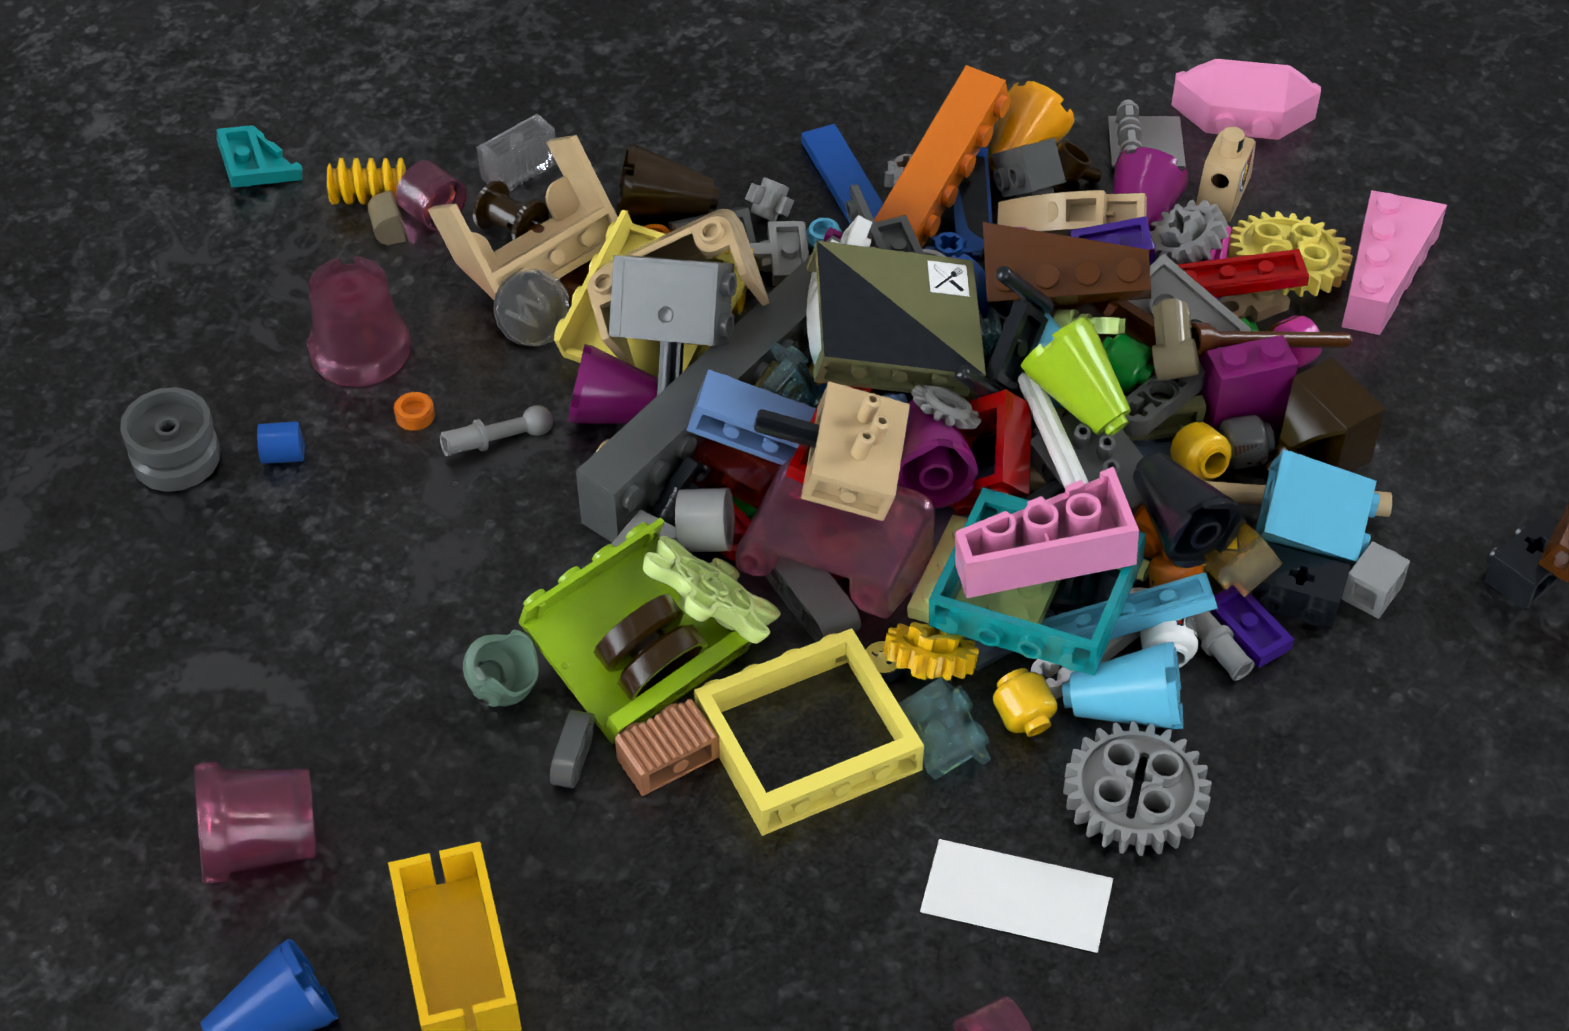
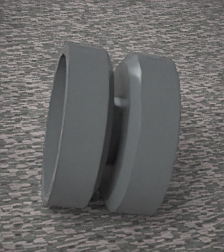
M172 387L148 392L132 402L121 417L120 432L128 450L132 469L137 479L149 488L165 492L188 489L200 484L209 477L220 461V444L214 430L211 411L205 400L191 390Z

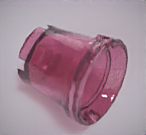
M353 257L354 264L341 265L340 258H337L318 267L309 280L312 327L306 343L313 368L323 378L342 386H365L381 382L396 373L408 359L411 346L409 330L406 328L403 318L395 310L385 271L376 262L364 257Z
M218 761L196 763L194 765L201 874L204 884L225 883L230 878L231 873L315 857V832L311 806L312 794L308 769H223Z

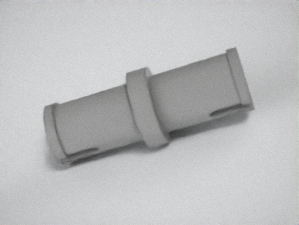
M1209 611L1193 615L1197 637L1202 642L1201 648L1209 656L1213 655L1233 680H1240L1248 675L1255 663L1235 642L1232 630L1226 625H1221Z

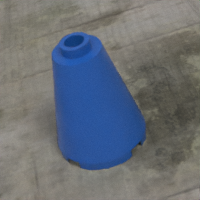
M287 939L279 943L200 1024L203 1031H314L330 1025L331 1022L339 1018V1015L324 985L320 986L313 974L316 971L292 939Z

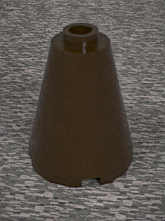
M629 144L620 178L621 199L617 198L616 214L619 216L620 212L625 210L631 219L708 214L710 209L717 208L720 187H715L714 179L640 146Z

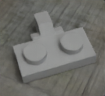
M768 221V240L761 241L760 243H750L759 272L761 270L771 272L773 286H778L809 257L806 224L804 221Z

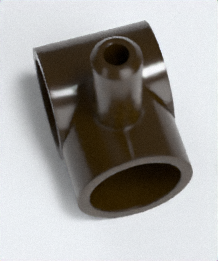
M1063 140L1059 144L1057 149L1066 182L1054 185V193L1079 191V179L1092 183H1098L1101 180V170L1090 166L1092 161L1084 150L1067 140Z

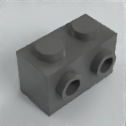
M1055 138L991 154L995 166L993 173L994 182L1001 191L1002 197L1016 195L1017 198L1050 194L1054 193V185L1066 182Z

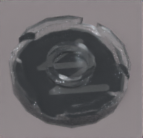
M525 269L512 273L501 283L495 294L493 312L497 326L506 338L518 345L537 347L552 343L558 322L563 318L565 319L569 311L567 301L569 296L560 280L545 270Z

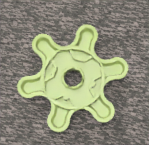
M661 536L658 540L656 553L648 552L644 557L643 571L651 578L674 588L681 595L678 601L679 605L695 620L704 622L708 618L713 617L725 628L736 630L743 638L757 644L770 634V630L766 625L771 624L781 615L778 608L771 602L751 594L738 583L737 579L740 576L738 570L722 559L713 558L711 563L696 558L683 545L667 536Z

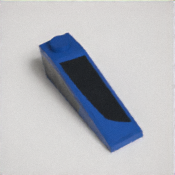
M981 147L976 156V163L971 175L967 178L964 177L958 186L957 198L951 206L954 233L962 238H967L966 248L972 249V259L975 261H979L981 251L984 248L983 222L993 223L987 147Z

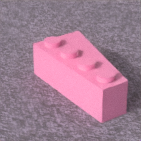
M1371 190L1341 327L1377 335L1381 334L1398 306L1402 294L1410 286L1414 274L1419 266L1423 264L1431 246L1438 239L1447 208L1446 204Z
M1111 467L1101 471L1100 477L1084 484L1082 480L1065 486V492L1047 500L1040 496L1028 501L1027 507L1018 512L1010 514L1004 511L955 531L956 569L966 598L1137 565L1139 529L1115 469Z

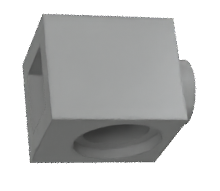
M1372 541L1348 573L1341 599L1379 619L1402 588L1410 560L1402 557L1394 550L1387 549Z

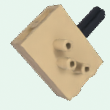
M828 381L817 408L815 424L764 409L758 411L754 422V430L757 433L810 447L801 499L884 521L896 495L910 404Z

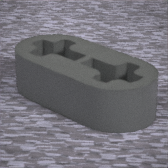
M577 710L569 712L551 764L550 783L552 785L572 789L576 787L594 734L595 715L593 713Z

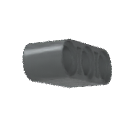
M796 539L761 557V566L770 585L814 642H818L823 637L832 633L838 634L851 628L854 632L861 629V619L856 607L801 539Z

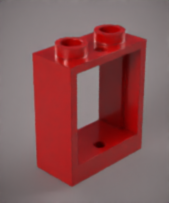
M1006 389L968 401L972 405V410L978 411L980 414L978 418L982 420L975 429H959L971 449L973 437L996 430L995 474L974 480V488L971 493L959 502L949 505L957 514L970 515L983 487L1019 498L1029 496L1032 411L1026 400Z

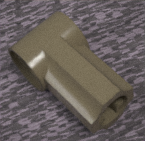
M1176 298L1161 300L1158 305L1153 307L1156 345L1152 346L1157 380L1164 381L1200 375L1195 340L1192 339V325L1187 301H1180Z

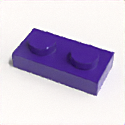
M1240 582L1214 595L1218 609L1209 612L1221 625H1226L1232 630L1235 642L1254 661L1258 668L1292 649L1294 638Z

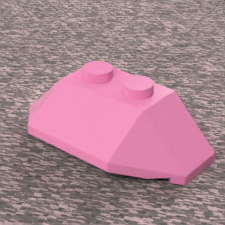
M1214 59L1195 66L1187 72L1181 71L1176 73L1171 106L1205 133L1219 134L1220 131L1227 127H1238L1244 131L1245 137L1279 140L1316 118L1321 86L1312 83L1306 76L1290 65Z

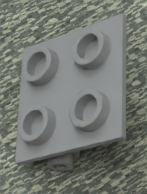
M1132 100L1122 101L1117 108L1116 116H1108L1112 168H1115L1116 161L1121 152L1127 150L1126 155L1135 153L1137 147L1161 150L1178 160L1176 166L1179 169L1186 168L1180 116H1139V107Z

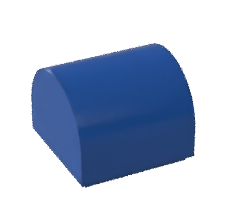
M299 422L258 424L257 442L261 464L304 461L305 443Z

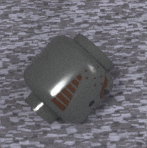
M1251 414L1227 418L1219 424L1218 432L1225 436L1231 445L1232 455L1227 467L1228 469L1240 470L1262 466L1267 462L1269 454L1274 453L1275 441L1270 423H1264L1259 416Z

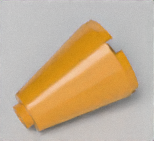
M1027 81L1024 86H1018L1019 82H1017L1009 90L1008 97L1011 98L1009 109L1003 118L999 117L988 149L989 177L993 181L995 166L991 154L1055 138L1057 144L1069 133L1074 124V114L1071 108L1066 112L1062 107L1061 103L1064 99L1058 93L1034 81Z

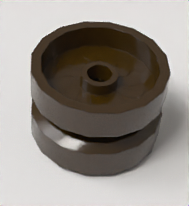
M669 594L660 595L629 614L603 637L593 652L609 672L623 670L617 684L630 701L701 654L708 645L693 624L679 626L684 612Z

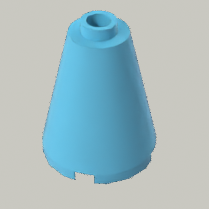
M1164 642L1099 664L1095 676L1080 671L1070 673V682L1062 683L1064 707L1072 708L1075 717L1131 724V721H1135L1140 726L1148 727L1149 724H1154L1155 728L1183 729V704L1180 703L1181 681L1174 642Z

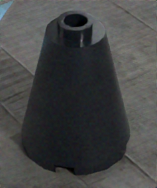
M1164 453L1147 455L1138 462L1133 474V481L1167 557L1176 566L1183 568L1200 566L1208 562L1204 556L1214 549L1220 554L1228 548L1237 537L1243 523V517L1238 510L1240 508L1233 499Z

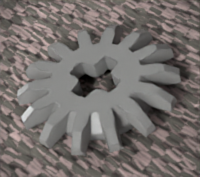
M916 385L915 389H912L911 395L916 405L921 407L925 414H933L934 420L939 421L942 419L947 426L955 425L958 429H975L980 425L982 420L978 418L980 414L978 411L972 410V405L960 395L948 389L925 385L924 388Z

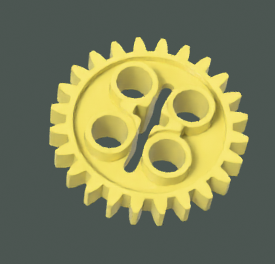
M1276 211L1275 217H1270L1265 212H1261L1260 219L1249 215L1247 222L1239 220L1238 226L1232 227L1227 258L1299 249L1309 274L1308 286L1281 289L1283 295H1287L1289 290H1294L1299 297H1303L1304 291L1307 290L1312 295L1318 296L1319 289L1330 293L1332 286L1341 287L1342 280H1347L1353 256L1350 255L1351 247L1345 245L1346 239L1344 237H1335L1337 230H1324L1325 223L1320 222L1314 225L1310 223L1311 218L1308 216L1303 220H1298L1295 213H1291L1289 218L1283 217L1279 211Z

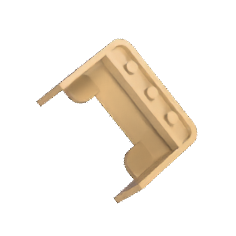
M577 135L554 138L546 142L563 177L551 183L546 191L545 200L552 218L540 224L544 226V231L541 233H535L531 229L493 252L488 240L483 235L470 231L456 203L433 206L428 209L456 264L494 301H496L503 283L515 274L525 271L541 273L554 282L588 262L595 254H599L606 241L608 227L612 222H616L618 216Z
M729 209L716 210L623 254L707 261L731 249L740 278L762 306L770 303L743 223ZM612 259L592 275L588 282V295L602 341L619 359L635 366L627 338L609 336L613 272Z

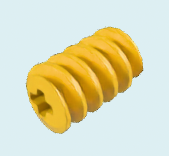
M339 158L336 168H332L331 164H328L327 191L331 204L338 205L341 197H343L346 204L353 205L356 197H358L361 204L367 205L371 196L374 197L389 190L391 193L393 192L397 204L401 195L403 201L405 202L407 173L403 158H398L395 168H391L388 158H383L381 168H376L373 158L368 159L366 168L361 167L359 158L353 159L351 168L346 167L344 158Z

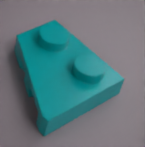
M255 126L217 129V143L232 188L302 180V166L298 162L290 164L282 157V149L274 142L268 141L264 134Z

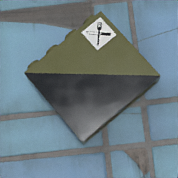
M816 241L807 265V271L817 273L821 351L813 368L814 382L828 384L829 381L840 385L911 393L916 385H920L923 388L925 385L948 389L966 400H974L977 393L955 378L956 369L963 365L983 378L986 376L973 260Z

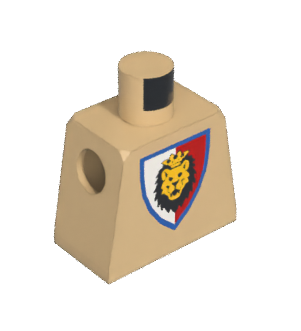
M1227 127L1219 132L1205 161L1196 201L1197 206L1203 200H1207L1210 206L1216 203L1227 222L1231 221L1252 173L1256 141L1253 138L1245 137L1242 129ZM1221 174L1225 175L1229 181V185L1225 188H1219Z

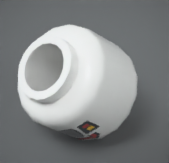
M1193 616L1176 621L1162 622L1152 628L1139 631L1142 650L1164 642H1174L1179 668L1187 664L1198 650V638Z

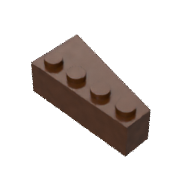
M983 222L986 292L990 310L1012 309L1014 301L1020 302L1021 300L1020 296L996 279V271L1001 266H1008L1049 297L1054 302V306L1151 299L1149 249Z

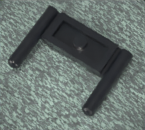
M1001 266L997 269L996 279L1020 296L1021 300L1020 302L1014 301L1010 314L1004 322L1003 331L988 362L985 376L988 380L964 365L959 366L955 371L956 380L981 397L1005 389L1015 394L1019 393L1020 384L1018 377L1025 373L1021 364L1032 350L1038 346L1049 320L1045 317V314L1050 313L1054 307V302L1008 266Z

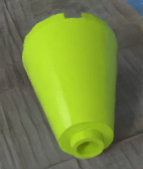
M1086 317L1075 320L1052 334L1054 340L1044 348L1039 344L1024 359L1021 367L1025 374L1078 420L1088 425L1096 435L1105 432L1107 435L1113 436L1129 423L1126 416L1131 412V409L1094 324L1089 319H1086Z

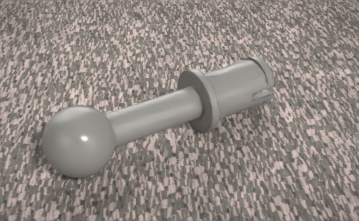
M534 405L526 409L522 417L486 426H484L480 419H477L466 427L441 432L440 444L445 456L477 448L480 451H486L489 441L524 432L534 436L548 433L553 426V416L546 407Z

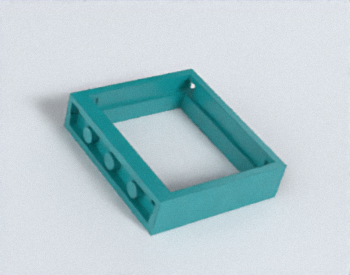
M983 487L963 528L1004 511L1010 514L1025 509L1027 502L1030 500ZM990 507L997 509V512L990 510ZM1139 531L1137 565L1121 567L1122 569L1091 640L955 600L962 587L955 564V546L929 598V626L937 628L944 633L957 634L980 641L987 646H997L1020 653L1027 658L1044 660L1063 666L1071 671H1080L1095 676L1142 565L1146 533Z

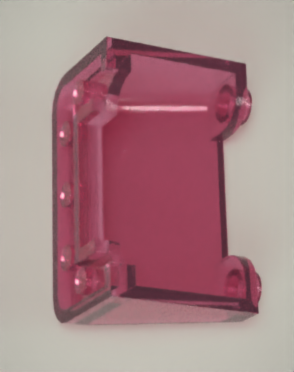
M790 457L778 469L737 546L736 569L755 576H765L776 566L778 555L850 579V596L861 610L888 619L921 580L932 557L935 511L931 501L918 491L897 485L893 503L884 521L804 500L801 499L803 484L785 476L793 458Z

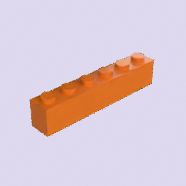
M968 65L965 66L875 217V222L906 215L921 248H923L928 237L932 238V236H935L940 226L941 215L946 207L950 208L954 204L958 195V186L964 177L967 178L971 175L978 152L981 147H987L992 138L995 123L999 117L1003 118L1009 109L1011 98L1008 97L1006 80Z

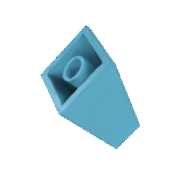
M1283 450L1271 463L1252 543L1266 546L1267 542L1349 564L1351 567L1357 563L1370 544L1371 535L1365 533L1368 517L1374 518L1378 509L1380 494L1374 493L1377 481L1291 451Z

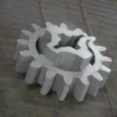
M1190 200L1184 208L1176 204L1170 213L1165 211L1161 213L1163 220L1150 224L1154 230L1150 231L1156 250L1155 261L1164 253L1176 265L1199 262L1203 258L1211 259L1210 251L1212 249H1221L1223 246L1220 240L1228 237L1226 228L1229 226L1222 211H1220L1216 203L1210 206L1207 200H1203L1198 206L1194 200Z

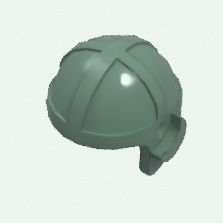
M513 629L508 635H484L477 638L469 646L464 655L463 673L473 695L478 699L488 702V706L492 707L514 705L526 698L538 677L536 649L527 634Z

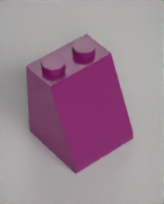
M1278 335L1206 351L1199 360L1205 370L1203 388L1197 394L1203 395L1206 404L1204 423L1218 431L1219 424L1224 419L1255 414L1264 423H1270L1272 431L1282 429L1293 379L1296 376L1299 364L1284 336Z

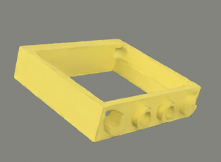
M852 628L838 634H829L820 641L800 649H790L781 656L764 663L749 665L741 672L720 680H711L694 690L696 706L719 736V759L762 836L917 773L923 768L924 745ZM848 663L895 741L766 793L721 712Z

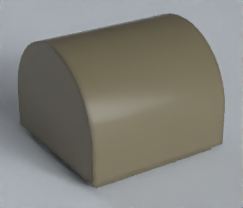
M389 190L374 196L368 203V212L375 238L380 243L386 245L406 242V238H408L393 192L391 193Z

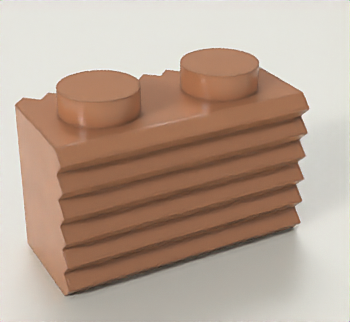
M687 699L685 703L670 704L657 714L654 719L649 718L646 723L630 724L615 737L617 760L622 765L623 770L626 771L627 776L630 777L632 783L635 784L641 796L720 757L719 736L692 699Z

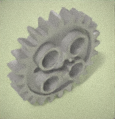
M1131 721L1129 731H1123L1116 722L1113 723L1111 735L1098 728L1095 741L1084 737L1081 750L1073 749L1071 763L1066 765V779L1063 794L1068 795L1066 808L1067 810H1076L1074 818L1076 825L1089 822L1086 832L1087 837H1092L1099 832L1103 834V847L1108 846L1115 840L1119 842L1120 853L1124 854L1129 844L1135 845L1139 856H1143L1146 845H1151L1157 854H1162L1164 841H1167L1176 849L1179 847L1181 835L1191 839L1195 826H1202L1205 812H1208L1211 799L1209 793L1212 783L1206 780L1207 765H1197L1200 753L1198 751L1185 753L1187 744L1185 738L1176 743L1171 742L1172 730L1167 729L1161 736L1156 735L1154 724H1149L1146 731L1143 732L1139 731L1135 721ZM1146 757L1148 762L1135 817L1129 819L1126 814L1139 759ZM1115 762H1116V763H1122V764H1124V766H1122V765H1117V764H1114V763H1115ZM1158 773H1165L1169 776H1162ZM1104 799H1113L1117 802H1108ZM1149 809H1156L1162 813H1154L1149 811Z

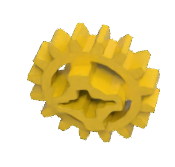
M912 622L910 627L900 623L897 625V628H889L888 633H886L883 654L887 655V661L897 662L896 668H909L911 676L918 679L942 678L951 680L952 675L964 679L966 674L972 675L974 673L979 648L975 647V641L964 640V636L944 633L937 628L930 627L929 624Z

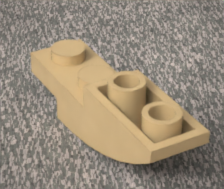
M1104 190L1015 198L998 202L997 224L1011 227H1026L1029 230L1070 236V230L1146 216L1147 196L1145 193L1106 194Z

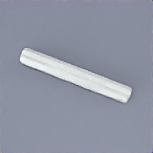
M1022 373L1018 377L1019 387L1029 404L1034 421L1064 487L1079 480H1082L1084 484L1088 483L1049 394L1025 373Z

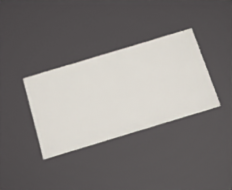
M939 839L920 912L1098 953L1113 878Z

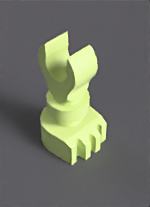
M1058 309L1054 315V320L1061 328L1075 320L1086 317V319H1089L1094 324L1098 334L1118 335L1119 333H1125V319L1092 317L1091 314L1083 313L1079 315V311L1075 309Z

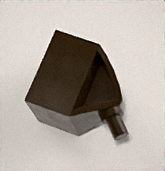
M1331 357L1294 376L1279 443L1275 446L1277 451L1264 467L1269 471L1274 459L1283 450H1287L1353 472L1371 462L1385 408Z

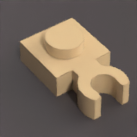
M1281 289L1224 296L1218 301L1237 317H1247L1250 315L1255 322H1259L1288 310L1291 299L1287 295H1283Z

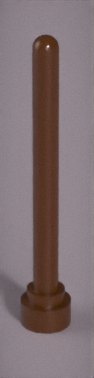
M1191 323L1192 339L1195 340L1198 355H1204L1206 351L1217 349L1218 347H1227L1278 335L1284 336L1290 348H1346L1352 343V336L1347 332L1218 331L1209 323Z

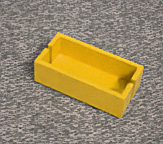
M475 842L439 851L446 883L436 885L430 853L388 862L421 1030L521 1031L517 1001L481 843Z

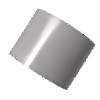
M729 488L682 489L678 491L675 506L677 542L683 545L688 552L732 550L735 517L733 498Z

